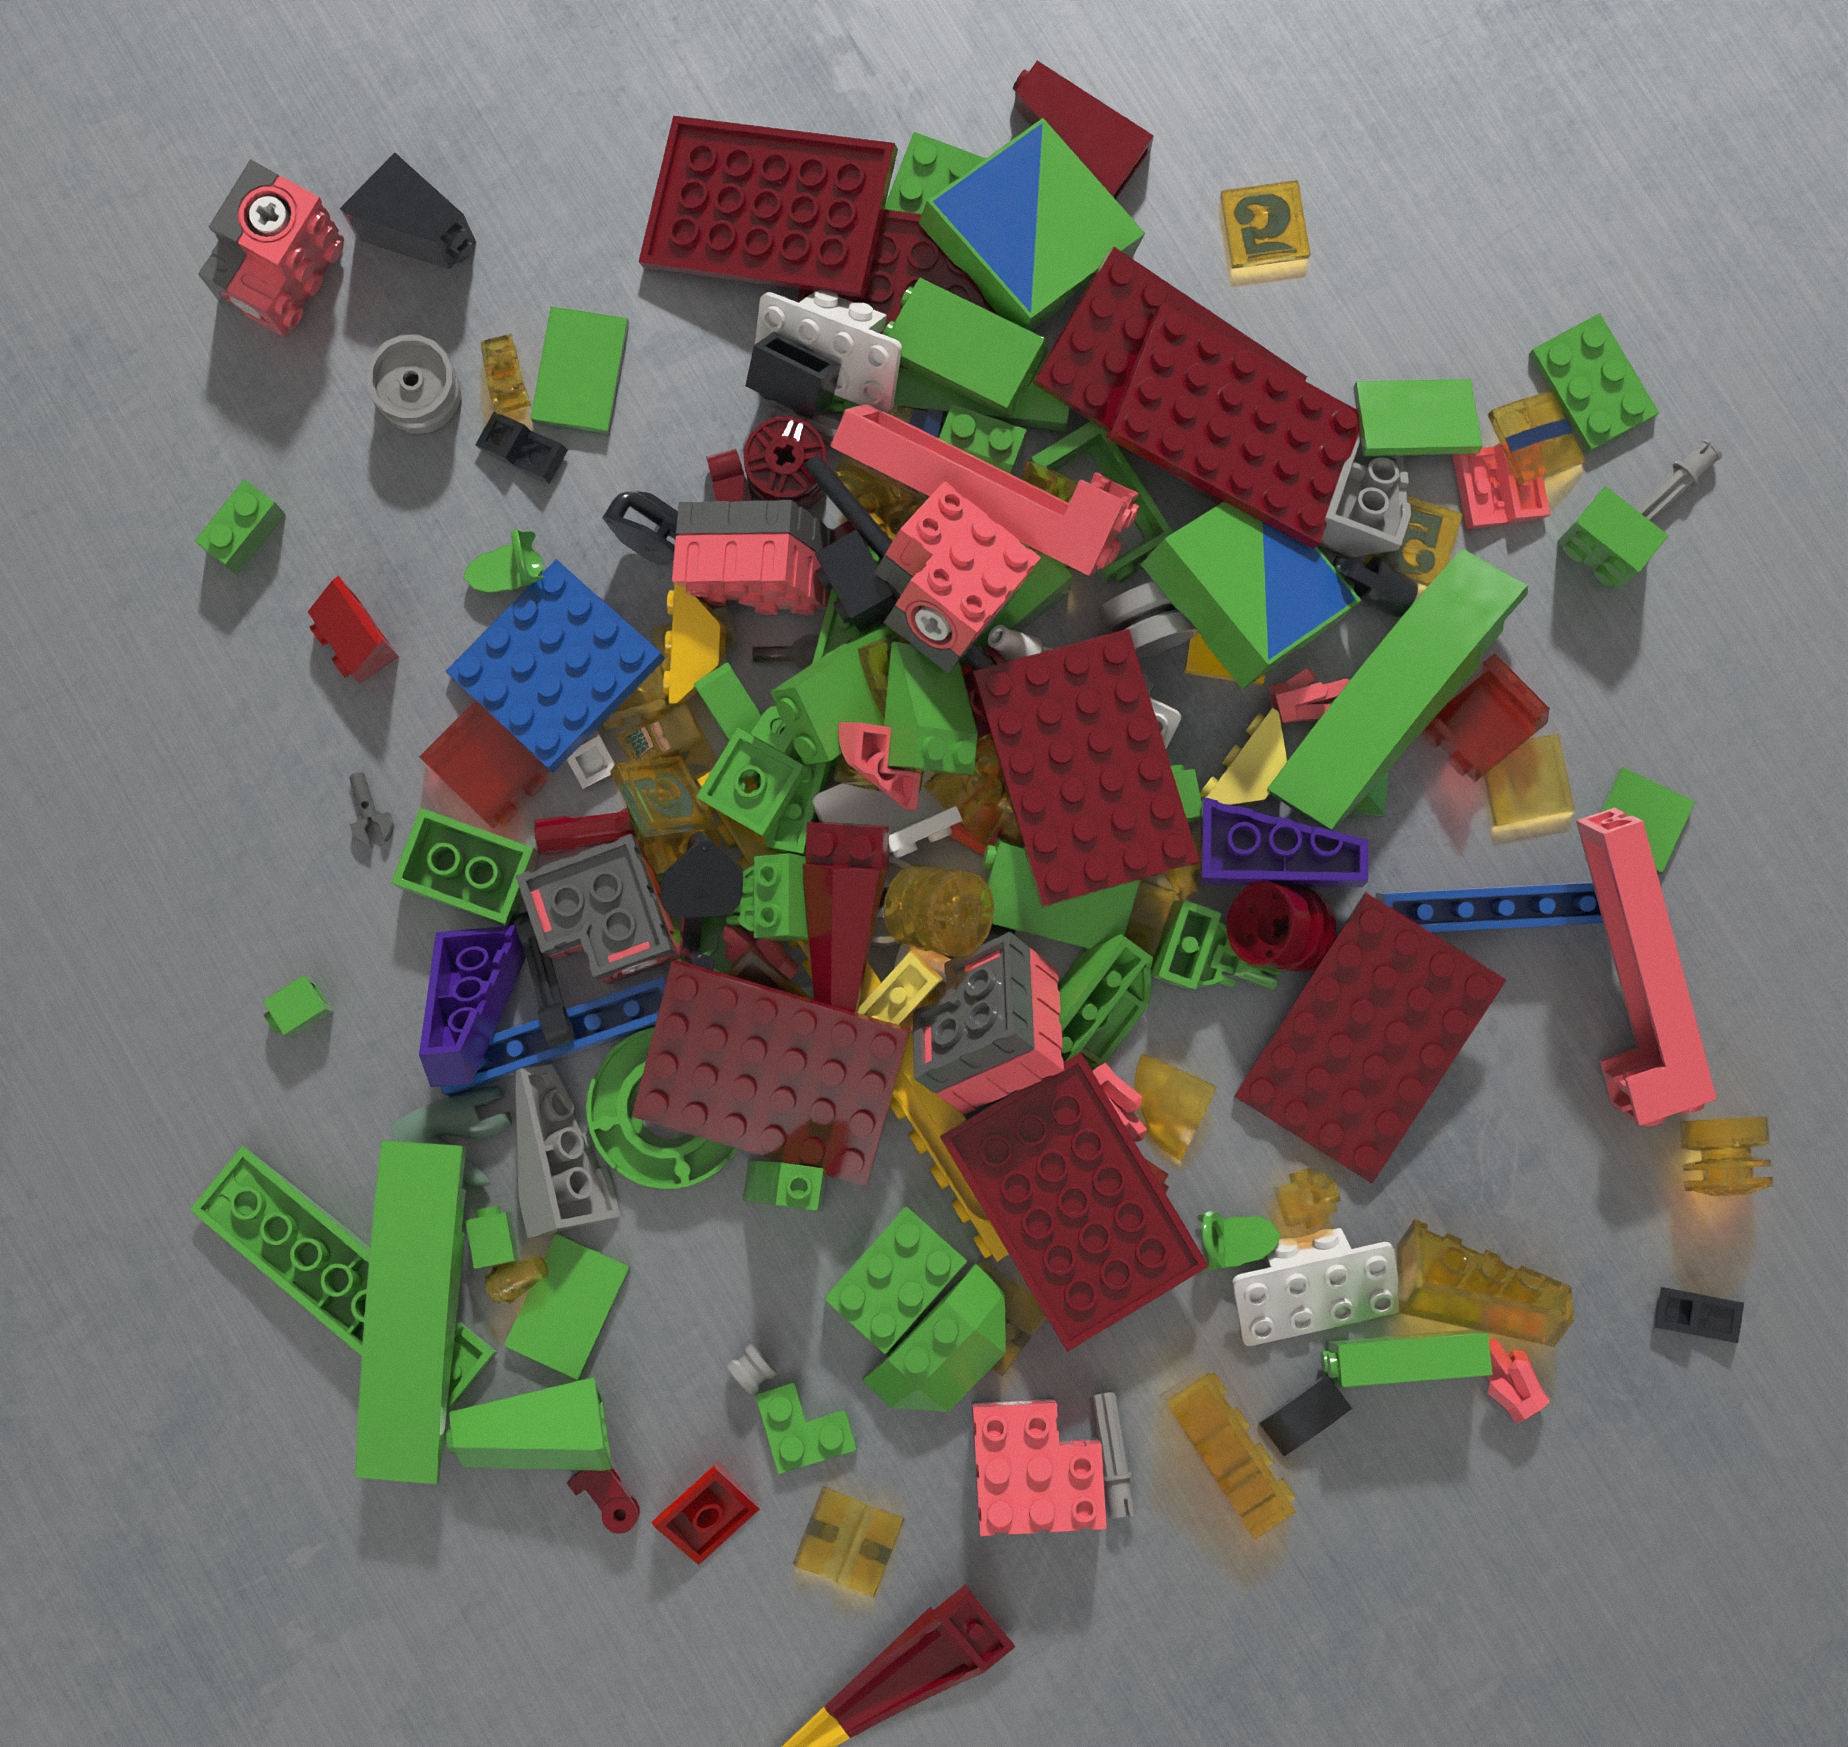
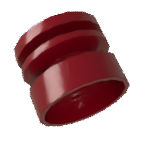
M793 416L775 417L761 423L749 435L744 448V468L748 484L757 501L792 500L797 506L807 510L812 508L823 497L824 491L803 467L809 459L817 454L828 464L826 446L821 435L808 422ZM789 455L792 456L793 464L785 462L783 466L779 465V457L786 459Z
M1258 881L1244 887L1233 899L1227 914L1226 933L1231 949L1240 960L1250 965L1291 972H1307L1319 965L1336 938V919L1330 903L1322 894L1312 889L1288 886L1272 881Z

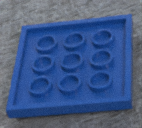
M557 559L540 575L545 578L531 584L445 671L552 773L666 659L657 648Z

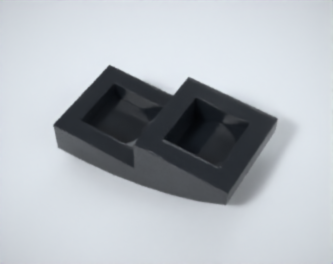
M493 412L475 444L476 447L489 455L550 484L568 451L563 444L535 433L525 424L497 412Z
M1661 1287L1655 1328L1738 1343L1744 1302Z
M1323 1375L1296 1397L1288 1399L1258 1423L1280 1453L1286 1456L1353 1408L1329 1376Z

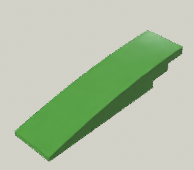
M1462 548L1402 616L1336 697L1269 785L1267 793L1320 827L1335 831L1479 668V658L1503 632L1506 618L1528 595V585Z
M381 1140L366 1292L355 1478L439 1484L465 1232H462L466 1190L462 1189L466 1147Z
M241 1146L189 1210L362 1356L370 1246L245 1146ZM457 1318L446 1416L498 1353Z

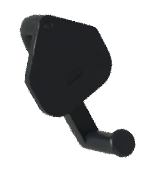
M625 491L618 494L612 500L602 518L619 541L645 559L656 564H665L674 560L675 545L668 541L667 537L670 536L676 540V536H679L676 534L678 511L651 493ZM631 507L655 523L657 526L654 531L643 524L623 518L628 508Z
M695 831L690 835L686 852L664 872L662 877L661 903L669 915L681 918L679 947L687 963L714 971L713 959L709 955L703 954L700 950L702 917L724 916L730 914L739 906L742 899L743 872L703 831Z

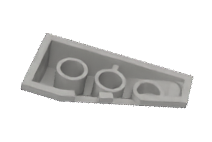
M1359 431L1351 457L1343 465L1324 520L1327 525L1321 542L1318 544L1319 546L1348 557L1400 549L1411 517V506L1407 501L1409 478L1408 472H1405L1404 455L1364 456Z
M553 1064L515 1070L518 1193L527 1238L560 1233L620 1217L612 1178L605 1165L599 1166L590 1148L594 1143L589 1133H582L573 1116L575 1107Z

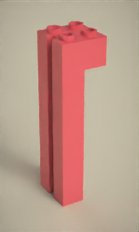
M870 404L845 410L830 447L928 496H931L944 481L955 489V492L959 493L963 498L966 497L986 513L988 518L994 523L1001 525L1020 542L1088 576L1095 573L1097 569L1104 570L1108 563L1111 565L1114 563L1123 545L1122 542L1118 541V538L1125 527H1131L1140 509V506L1135 504L1139 495L1138 492L1097 472L1094 473L1090 483L1082 479L1079 481L1068 503Z
M1616 808L1576 820L1637 1048L1599 1060L1611 1105L1622 1113L1627 1111L1628 1118L1639 1126L1647 1127L1659 1125L1666 1120L1667 1116L1679 1112L1694 1113L1704 1108V1104L1717 1100L1644 822L1632 815L1627 817L1625 812Z

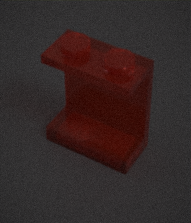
M1494 653L1483 662L1482 675L1449 701L1421 733L1434 748L1440 746L1449 755L1448 761L1461 776L1467 774L1476 782L1548 723L1550 708Z
M476 700L419 756L493 829L498 824L501 826L507 824L519 810L516 805L526 795L529 797L536 795L546 784L547 780L544 777L549 773L545 766Z

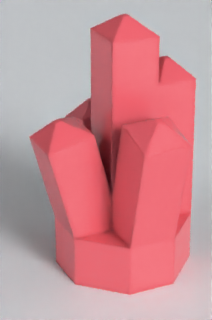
M1306 668L1286 682L1271 685L1269 688L1272 708L1279 712L1281 726L1294 722H1318L1331 705L1325 703L1334 701L1348 684L1349 680L1346 678L1327 684L1319 682L1311 685L1315 681V673Z
M729 924L724 927L722 938L728 943L725 956L734 963L751 946L789 979L797 972L800 965L786 953L779 941L754 938V932L747 933L739 925L731 926Z
M1106 1063L1098 1066L1093 1070L1094 1075L1135 1142L1142 1141L1147 1128L1133 1113V1111L1140 1109L1142 1096L1116 1076Z
M1497 1339L1489 1340L1492 1375L1486 1376L1490 1381L1488 1394L1508 1411L1515 1423L1524 1421L1543 1409L1550 1402V1399L1539 1384L1525 1351L1512 1350L1507 1355Z

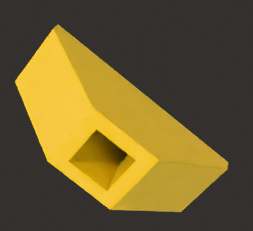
M674 583V591L669 590L667 596V612L669 615H673L672 631H667L665 637L666 655H671L670 671H665L663 692L664 695H669V703L684 704L697 692L693 683L725 664L727 626L709 605L702 601L701 597L686 594V587H681Z

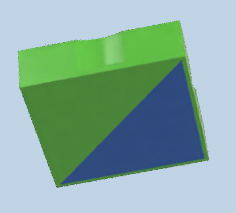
M1044 118L928 199L919 221L920 226L949 259L973 279L983 294L984 299L999 316L1029 331H1033L1060 311L1072 296L1089 286L1111 248L1116 247L1129 257H1132L1145 235V232Z
M1222 502L1166 537L1140 564L1172 604L1192 622L1208 648L1242 689L1275 668L1293 650L1305 647L1334 627L1361 602V599L1317 546L1312 549L1226 502Z

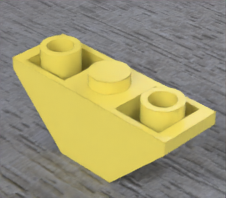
M1272 708L1266 717L1258 713L1245 731L1251 736L1243 748L1235 744L1222 762L1228 769L1219 780L1213 776L1210 778L1200 792L1201 798L1206 797L1218 800V802L1244 808L1260 806L1269 795L1267 788L1287 763L1280 715L1277 710Z

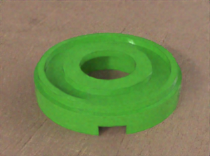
M655 1027L648 1028L628 1036L607 1053L608 1056L598 1068L589 1086L586 1103L588 1128L601 1156L613 1169L637 1184L656 1189L690 1187L706 1181L720 1172L733 1159L739 1149L691 1134L683 1135L677 1139H663L652 1134L645 1127L641 1119L632 1117Z

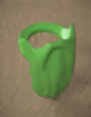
M519 529L512 530V545L501 546L496 550L479 555L466 567L463 579L473 589L485 593L512 591L544 579V576H539L543 571L542 558L532 548V543L536 537L535 532L520 531Z
M1208 1211L1197 1216V1219L1202 1222L1204 1254L1209 1261V1267L1203 1271L1222 1270L1259 1261L1273 1252L1278 1246L1281 1233L1277 1231V1227L1273 1225V1222L1260 1216H1233L1223 1219L1218 1212Z

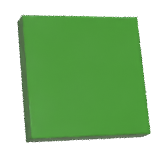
M1622 767L1613 781L1600 812L1616 808L1625 812L1627 817L1632 815L1643 820L1657 874H1661L1666 867L1695 801Z

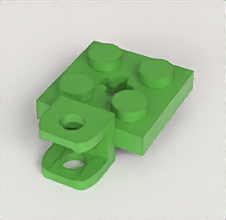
M777 706L769 707L762 714L751 735L737 727L696 796L700 801L766 839L808 771L806 766L796 761L799 754L795 750L794 741L784 720L778 714ZM757 773L760 774V788L753 790L751 793H746L748 787L743 783L744 779L747 776L754 778Z

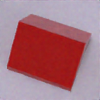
M717 1461L651 1523L660 1533L699 1565L757 1513L760 1508L725 1467Z

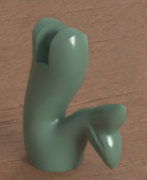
M490 1086L453 1095L425 1105L392 1123V1130L395 1141L452 1145L442 1140L440 1136L486 1138L499 1134L512 1125L510 1112H504L479 1121L476 1108L490 1105L504 1098L500 1086ZM465 1158L463 1183L474 1187L489 1185L491 1182L472 1161Z

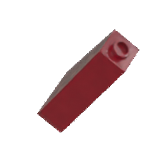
M1037 60L1031 70L1027 71L1024 69L1014 83V107L1031 126L1044 118L1114 199L1117 200L1151 151L1154 135Z

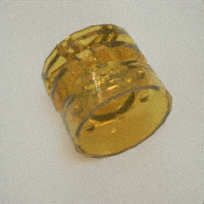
M912 864L896 875L890 883L885 897L884 918L887 930L897 943L911 949L933 951L937 954L953 957L967 956L977 950L985 941L993 923L994 902L991 890L982 877L971 871L945 869L940 866L927 864Z
M1768 1117L1721 1118L1679 1122L1681 1148L1701 1151L1702 1159L1683 1164V1171H1703V1180L1684 1181L1685 1191H1694L1709 1196L1747 1195L1767 1187H1774L1773 1177H1754L1753 1167L1772 1166V1160L1752 1157V1148L1770 1144Z

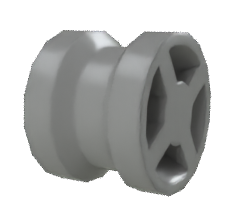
M753 1344L748 1345L744 1349V1355L739 1360H732L726 1365L734 1378L752 1396L759 1391V1385L765 1379L771 1380L778 1374Z

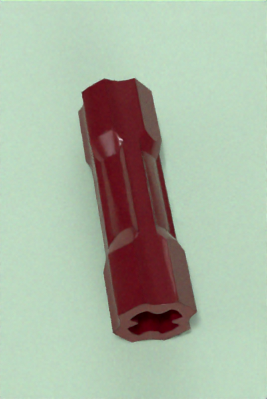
M648 805L650 817L646 827H643L636 808L632 807L609 814L576 818L559 816L535 819L534 831L538 853L544 855L569 852L576 847L613 843L618 841V838L632 834L640 842L658 841L659 827L655 813Z

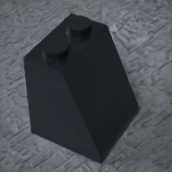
M395 152L340 207L352 231L360 241L450 269L456 262L461 263L466 260L472 253L473 245L476 243L464 214Z

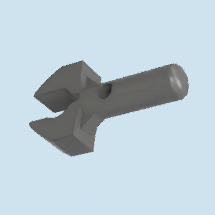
M364 772L352 773L349 779L360 811L357 822L350 824L353 836L367 846L373 847L371 838L368 835V828L371 825L370 820L372 819L373 822L379 824L383 840L388 842L394 829L391 814L389 812L380 813L375 809Z

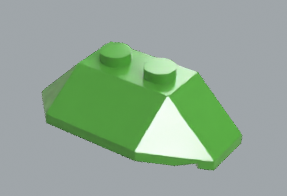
M1122 934L1081 953L1057 985L1060 993L1061 1015H1059V1022L1062 1027L1063 1049H1061V1057L1063 1062L1081 1052L1092 1071L1098 1066L1107 1063L1150 1005V967H1152L1153 957Z
M975 1263L862 1378V1381L891 1409L949 1412L1006 1354L1005 1290Z

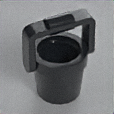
M1336 556L1332 563L1340 575L1355 582L1353 591L1361 599L1359 605L1363 607H1371L1399 618L1408 611L1415 601L1418 593V584L1381 556H1375L1365 567Z

